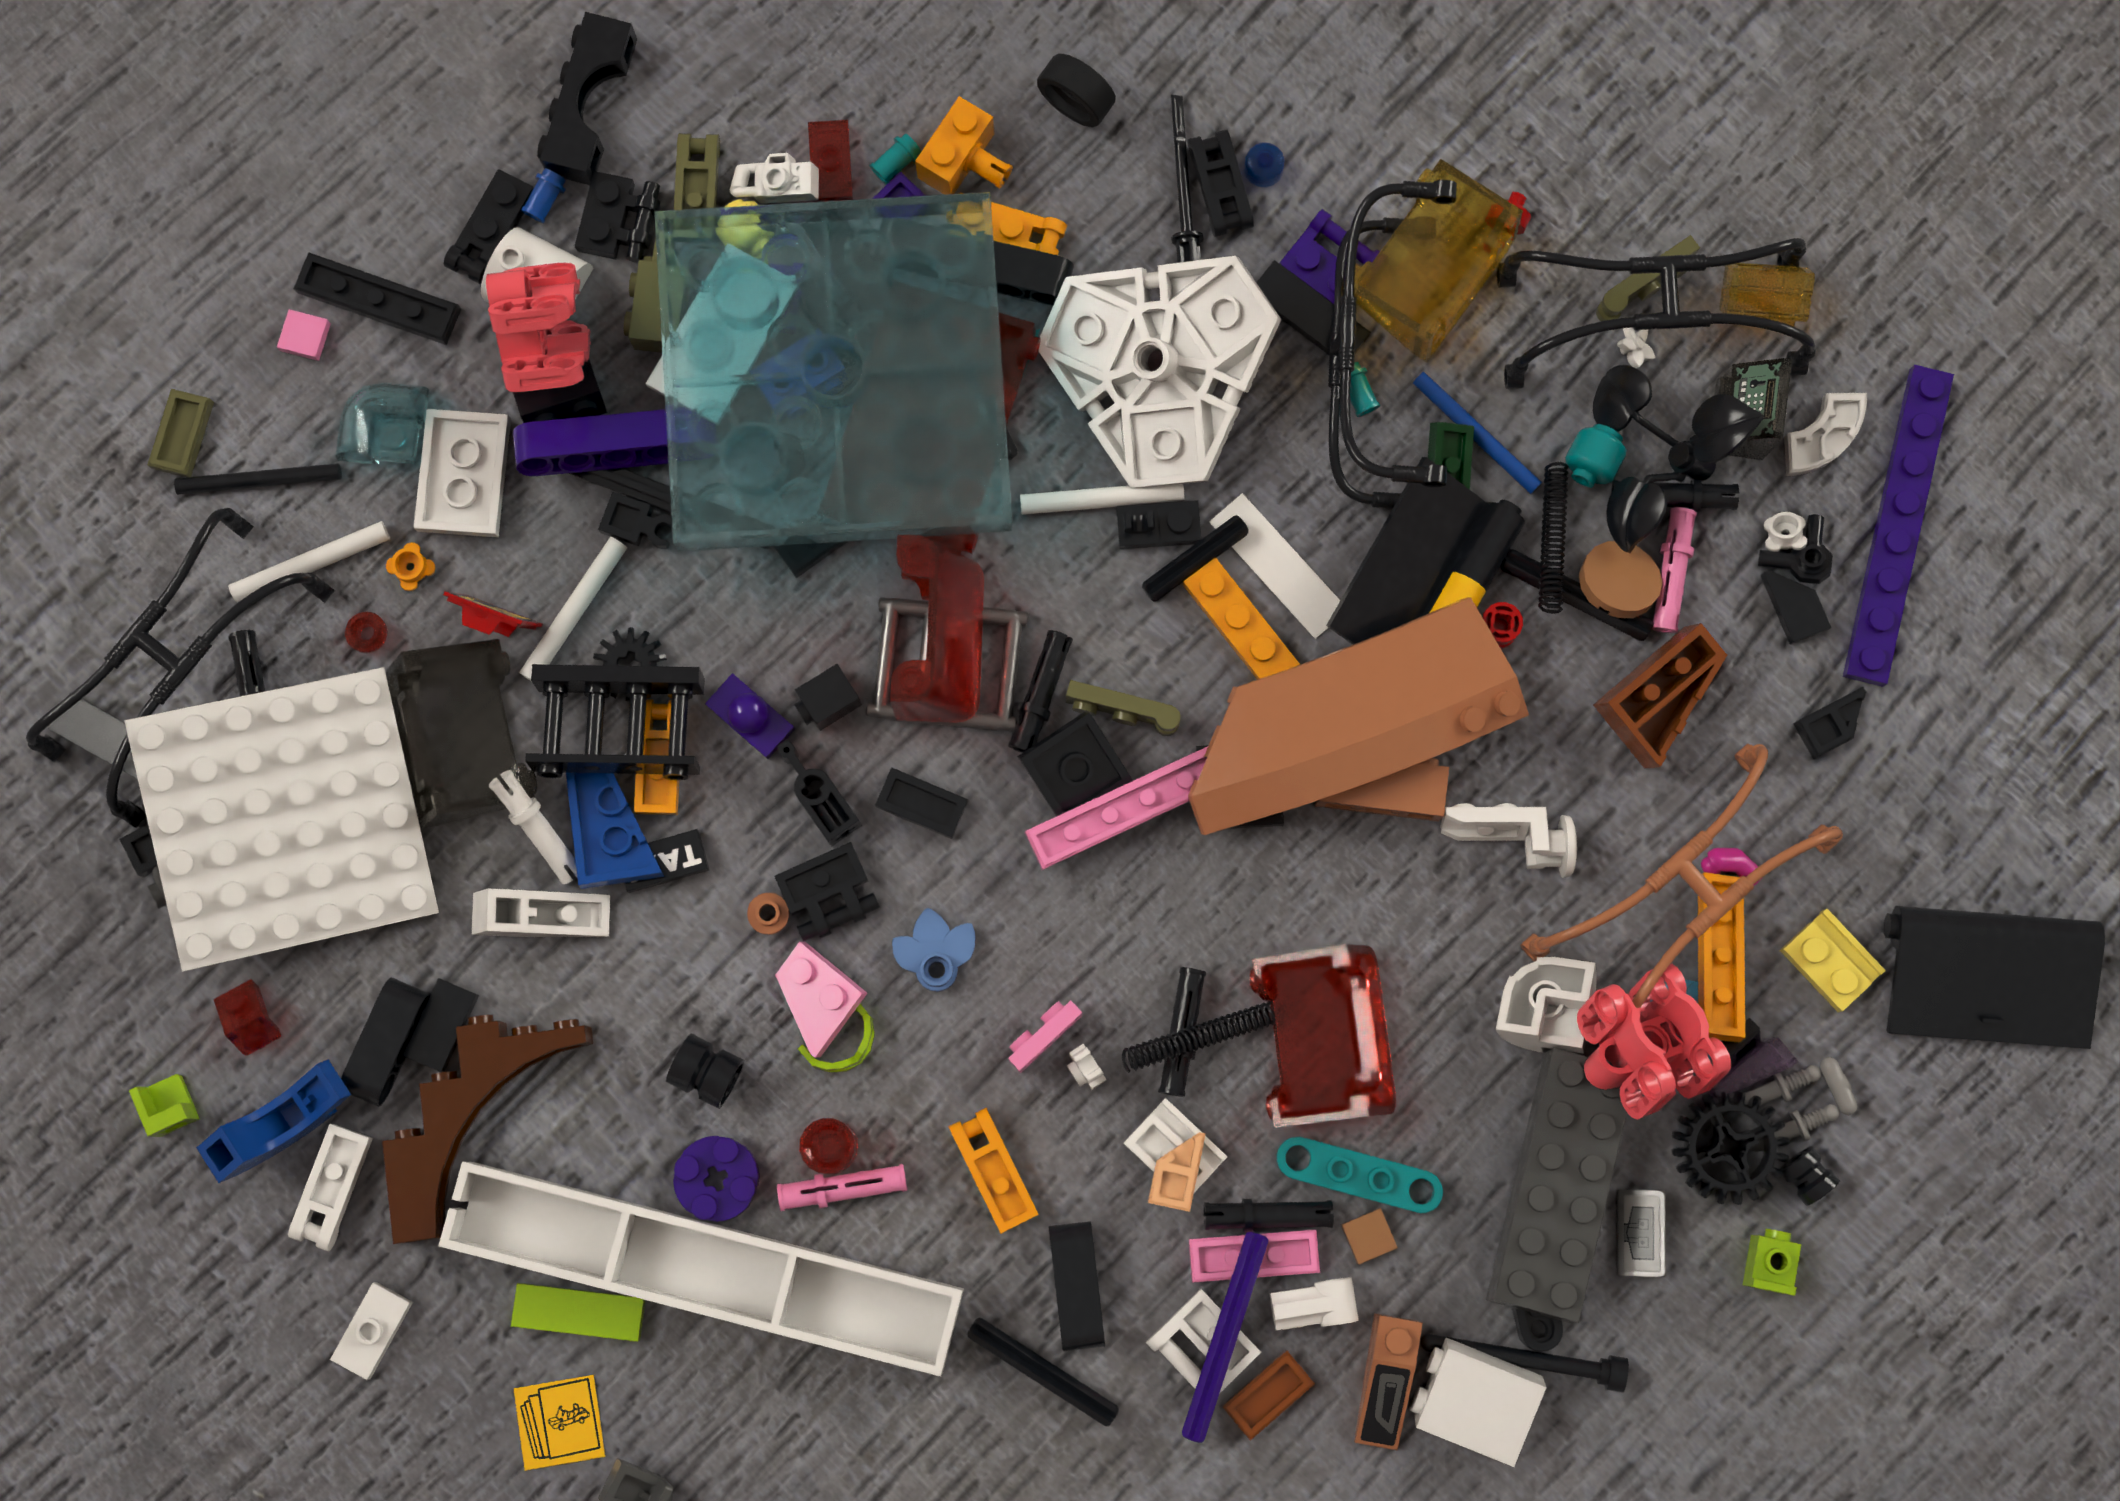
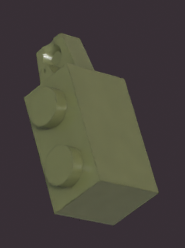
M656 235L653 256H645L644 260H639L637 273L632 272L630 275L629 296L634 297L632 312L626 311L624 335L628 336L634 350L664 353L688 312L693 277L687 264H682L680 259H674L676 244L672 236Z

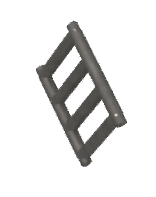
M879 598V612H883L873 702H868L865 711L866 716L997 731L1015 730L1017 721L1016 717L1012 715L1022 627H1026L1029 621L1028 612L900 598ZM899 615L924 617L914 705L889 703ZM940 619L965 622L955 710L930 707ZM981 623L1006 626L996 714L971 711Z

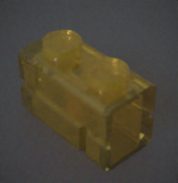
M1754 263L1725 265L1719 305L1720 311L1727 314H1741L1771 319L1795 327V321L1807 322L1809 319L1815 273L1808 267Z

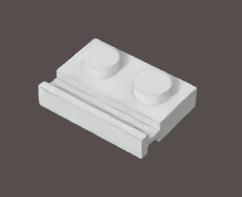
M1165 1098L1123 1144L1154 1172L1156 1160L1201 1131ZM1206 1136L1194 1193L1227 1158Z

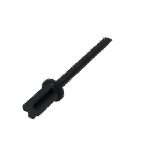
M1171 95L1181 232L1175 233L1171 240L1172 244L1176 245L1177 263L1201 260L1200 243L1203 242L1204 237L1203 233L1194 231L1192 225L1183 96Z

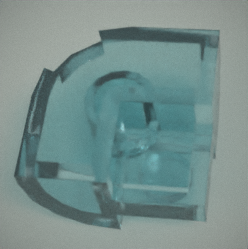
M378 383L363 386L348 398L341 414L336 459L338 461L379 464V461L415 464L419 432L425 426L429 389L416 385Z

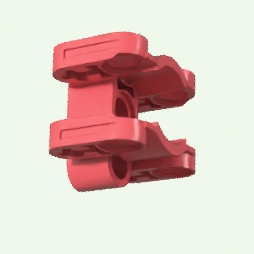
M566 262L518 267L504 272L487 274L486 288L490 306L488 312L492 330L497 338L502 361L501 370L506 390L510 392H527L572 386L583 380L582 366L584 362L589 360L591 331L584 324L567 320L576 312L575 296L580 294L581 282L577 278L574 264Z
M1670 964L1641 1008H1636L1632 1000L1652 970L1648 971L1637 982L1629 994H1626L1620 986L1615 984L1595 991L1577 1013V1023L1582 1036L1590 1044L1595 1045L1599 1043L1600 1045L1587 1058L1584 1064V1073L1587 1080L1593 1086L1603 1090L1620 1087V1099L1628 1115L1637 1120L1658 1112L1676 1095L1675 1088L1683 1097L1693 1098L1710 1091L1731 1069V1059L1727 1048L1719 1039L1709 1038V1024L1705 1013L1694 998L1686 994L1687 986L1684 976L1678 967ZM1708 1054L1710 1055V1057H1711V1059H1712L1713 1065L1711 1064V1062H1710V1060H1709Z

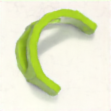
M861 1003L855 1011L859 1012L863 1018L864 1037L853 1057L830 1063L815 1059L803 1044L797 1048L815 1069L818 1068L826 1072H847L860 1065L871 1052L875 1036L873 1018Z

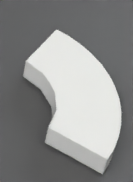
M1826 393L1823 396L1821 411L1814 423L1804 430L1790 432L1784 436L1786 476H1796L1818 470L1835 460L1845 451L1858 434L1863 423L1867 406V393Z

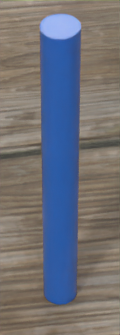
M1422 372L1414 380L1413 384L1455 424L1474 426L1473 441L1530 494L1541 485L1542 482L1425 372Z

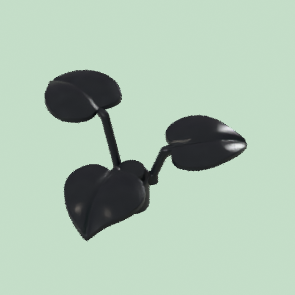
M1618 365L1611 368L1606 373V376L1601 379L1594 397L1593 416L1596 423L1606 425L1618 432L1626 428L1633 418L1641 426L1672 446L1668 459L1674 470L1673 473L1649 474L1644 478L1643 482L1635 477H1627L1615 487L1608 500L1606 516L1610 534L1617 545L1623 551L1631 553L1640 541L1657 528L1664 517L1667 508L1666 493L1660 485L1654 482L1676 480L1682 483L1686 477L1701 481L1707 480L1714 473L1716 462L1730 455L1754 432L1764 419L1762 413L1749 407L1734 396L1728 394L1714 395L1704 401L1693 416L1692 429L1696 435L1690 437L1689 441L1679 442L1642 417L1638 412L1652 398V386L1648 377L1642 371L1628 365Z

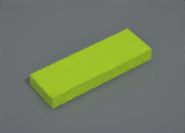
M517 1283L511 1327L638 1342L641 1338L646 1300L628 1295Z

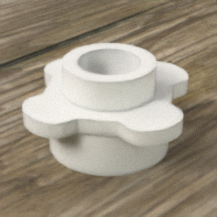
M1781 512L1768 518L1764 522V529L1768 532V539L1765 541L1766 548L1772 552H1778L1780 549L1787 550L1793 548L1794 550H1802L1807 545V538L1803 536V528L1806 526L1805 519L1791 512Z

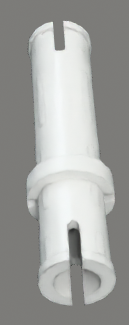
M507 770L500 774L509 786V790L503 787L497 777L490 782L489 788L495 792L500 801L509 810L508 818L514 825H520L524 833L557 875L561 884L573 881L565 870L564 865H568L577 877L575 857L539 811L541 805L537 799L528 796L515 778L512 770Z

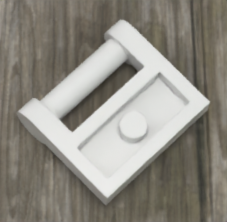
M1202 1289L1191 1297L1146 1341V1344L1154 1352L1159 1350L1195 1389L1201 1370L1171 1337L1180 1329L1205 1356L1207 1355L1221 1309ZM1241 1330L1239 1331L1220 1393L1261 1353Z

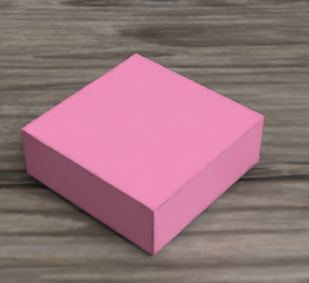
M289 309L277 348L282 352L319 361L331 323L328 319Z

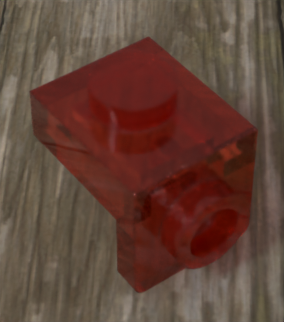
M252 979L213 999L225 1036L243 1055H249L281 1037L280 1029L269 1018L260 989Z

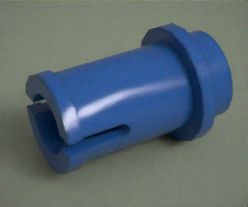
M544 168L542 174L537 173L535 176L538 181L526 204L521 209L524 214L540 223L545 222V218L558 194L564 193L566 190L563 187L566 180L547 168Z

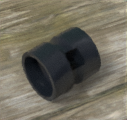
M691 1033L676 1054L668 1071L666 1082L687 1093L697 1089L699 1099L720 1109L732 1092L745 1060L725 1050L714 1053L712 1043Z

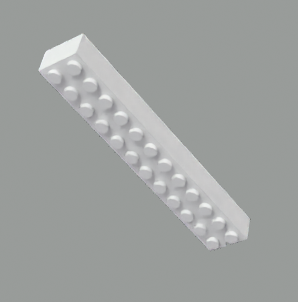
M462 1161L451 1200L459 1202L469 1201L467 1209L449 1208L439 1247L941 1377L943 1374L964 1288L475 1162Z

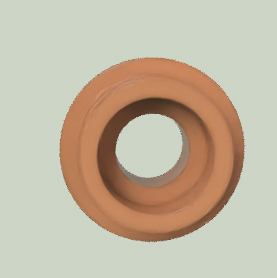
M762 893L756 896L750 902L747 910L748 921L752 928L765 935L780 932L787 925L790 916L785 900L775 893ZM765 906H773L775 908V917L770 921H764L761 918L760 913Z

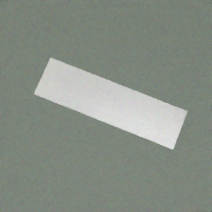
M1242 493L1209 521L1210 524L1216 529L1235 515H1238L1245 522L1249 529L1248 534L1234 544L1232 548L1316 639L1329 628L1326 625L1340 602L1339 598Z

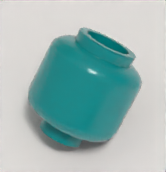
M1595 424L1593 427L1581 429L1565 457L1566 464L1573 472L1571 475L1572 479L1589 488H1592L1595 484L1605 485L1612 482L1626 457V447L1622 443L1623 437L1621 434L1602 424Z

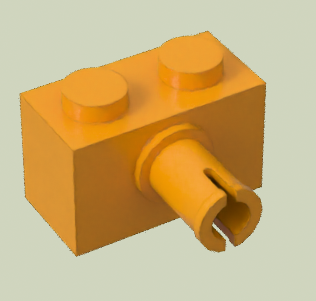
M959 96L915 160L917 178L950 199L970 171L975 172L1000 189L1005 184L1003 178L1008 180L1013 166L984 150L994 136L993 116Z

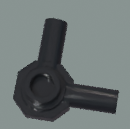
M1818 514L1808 516L1806 528L1807 545L1805 548L1793 550L1792 553L1760 550L1758 566L1790 569V573L1799 582L1820 584L1830 577L1833 555L1822 545L1824 517Z

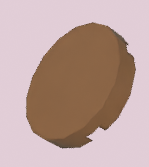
M1607 541L1595 546L1585 557L1579 572L1581 590L1588 601L1597 609L1601 606L1604 610L1610 611L1608 615L1616 618H1635L1645 614L1660 596L1662 588L1660 569L1652 557L1638 546H1635L1631 553H1627L1615 541Z

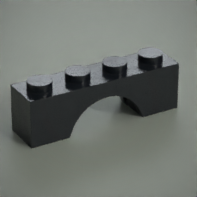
M585 12L582 24H577L574 28L571 46L574 50L570 62L565 61L562 66L560 84L563 86L559 99L554 98L551 102L549 109L551 125L548 134L542 135L537 150V156L543 168L559 174L564 179L590 185L593 171H598L604 148L598 134L584 123V106L587 98L598 85L612 78L627 76L637 43L632 23Z

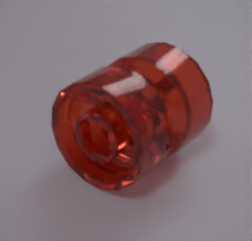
M822 1118L813 1121L805 1128L800 1138L799 1151L803 1161L810 1169L818 1173L837 1174L847 1170L855 1162L859 1152V1141L856 1132L849 1124L834 1118Z

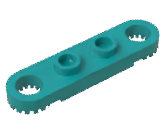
M1292 1137L1285 1140L1279 1146L1276 1153L1277 1166L1288 1178L1412 1212H1430L1440 1204L1443 1197V1187L1440 1180L1429 1171L1304 1137ZM1293 1146H1302L1309 1153V1164L1303 1170L1295 1171L1286 1163V1153ZM1417 1179H1424L1432 1186V1197L1424 1204L1415 1203L1409 1195L1410 1185Z

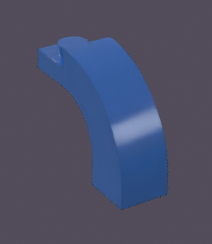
M329 1059L316 1064L295 1084L271 1102L242 1118L220 1126L196 1148L218 1183H221L268 1160L309 1134L337 1112L336 1107L345 1101L351 1093Z

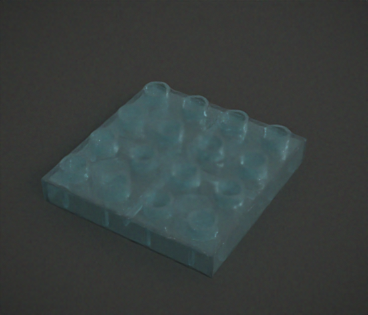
M990 192L654 211L673 544L678 552L1012 531Z

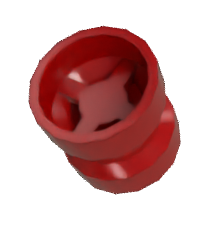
M1497 602L1490 605L1482 615L1501 650L1509 647L1521 633L1523 617L1520 611L1512 604Z

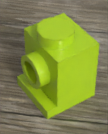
M1765 1229L1764 1236L1751 1235L1742 1285L1795 1296L1797 1289L1795 1281L1802 1244L1790 1242L1791 1233ZM1775 1253H1779L1782 1256L1780 1268L1777 1270L1772 1267L1770 1262L1772 1255Z

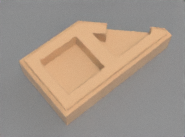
M1197 1133L1156 1160L1148 1203L1190 1212L1206 1133Z

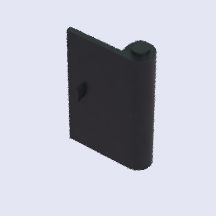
M1895 906L1892 914H1886L1884 936L1891 940L1892 946L1896 949L1886 1029L1888 1033L2091 1049L2105 948V931L2100 921Z

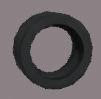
M1058 53L1053 56L1037 78V87L1045 99L1060 113L1083 126H1098L1116 100L1112 87L1098 72L1081 60L1067 54Z

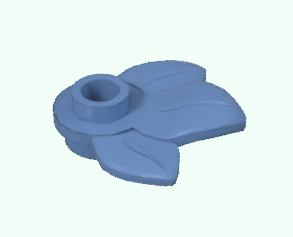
M926 908L915 923L913 937L899 936L893 938L894 958L903 969L916 973L917 979L923 987L931 991H943L955 982L958 967L969 961L972 957L976 941L975 931L971 923L961 924L950 930L939 914L930 908ZM934 963H940L945 967V973L940 978H933L929 974V968Z

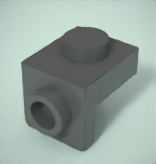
M617 1458L598 1499L600 1501H672L673 1487L663 1476Z

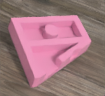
M799 942L775 974L810 1054L814 1058L821 1057L865 998L867 992L806 942Z

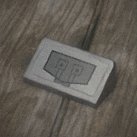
M1617 1189L1618 1276L1666 1277L1665 1191Z

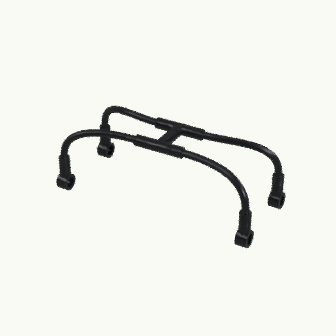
M1437 180L1433 183L1403 181V183L1388 184L1373 190L1359 205L1351 228L1344 235L1337 253L1334 314L1331 315L1328 386L1331 388L1329 459L1333 477L1341 491L1355 501L1371 504L1373 508L1393 509L1401 493L1375 491L1372 494H1367L1354 489L1347 482L1341 468L1339 456V418L1343 440L1349 455L1360 468L1370 474L1391 478L1392 482H1413L1426 487L1437 488L1447 485V467L1443 465H1425L1423 467L1393 465L1392 468L1379 466L1367 460L1355 443L1350 415L1351 372L1354 371L1357 298L1354 296L1359 236L1366 231L1382 230L1384 234L1410 235L1413 239L1417 240L1434 238L1435 219L1431 217L1421 216L1413 219L1384 217L1383 220L1363 221L1367 212L1377 200L1392 194H1401L1404 198L1430 199L1436 204L1456 202L1457 183L1452 180Z
M1793 238L1721 256L1706 257L1704 254L1632 257L1629 261L1600 260L1543 251H1520L1509 255L1504 263L1497 264L1496 277L1498 288L1516 286L1517 271L1522 261H1539L1605 271H1629L1630 274L1660 273L1663 312L1634 314V317L1605 320L1553 336L1529 349L1521 357L1516 358L1512 364L1505 365V388H1523L1524 374L1528 369V363L1554 347L1587 335L1633 327L1634 330L1710 327L1711 324H1733L1775 331L1790 336L1803 344L1798 351H1789L1787 353L1786 370L1789 376L1806 375L1809 362L1816 353L1814 340L1807 333L1791 325L1756 316L1711 313L1709 310L1680 312L1677 272L1704 271L1707 267L1741 263L1778 253V273L1780 275L1797 274L1799 260L1806 253V243L1801 238Z
M230 508L214 511L200 529L165 591L157 601L153 600L107 656L104 657L106 661L102 666L29 729L26 735L29 748L56 762L66 749L47 734L45 736L39 734L92 691L114 668L118 669L136 647L140 648L168 671L149 694L151 698L136 717L138 718L152 715L159 704L163 705L201 658L212 647L210 643L233 620L258 601L284 587L302 583L308 591L324 603L335 590L313 573H294L278 578L260 587L234 605L202 637L198 636L180 658L152 637L149 631L167 611L165 607L184 582L208 537L219 521L242 539L254 528V526ZM126 734L110 770L106 799L114 816L125 820L137 828L146 818V813L131 801H119L117 797L119 779L131 750L128 735Z

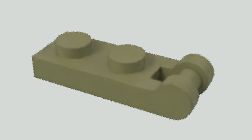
M678 134L672 232L675 243L715 244L718 165L720 158L719 134H707L706 138H692L691 134ZM692 154L705 155L704 161H691Z
M1690 235L1660 256L1696 255L1700 246ZM1677 272V278L1681 277L1686 272ZM1660 273L1632 274L1611 288L1597 307L1596 315L1600 321L1618 319L1627 304L1637 297L1641 301L1650 298L1661 289Z
M1073 680L1069 682L1066 703L1073 704L1072 710L1082 714L1087 710L1092 716H1096L1097 711L1113 714V721L1129 726H1136L1137 721L1152 724L1155 726L1156 731L1163 736L1173 735L1179 727L1181 715L1179 710L1172 705Z

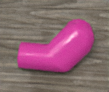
M1714 848L1708 851V856L1701 861V868L1706 873L1735 872L1739 877H1746L1759 867L1738 848Z

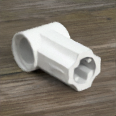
M1352 1277L1315 1282L1314 1286L1270 1293L1275 1330L1300 1328L1314 1324L1333 1326L1359 1321Z

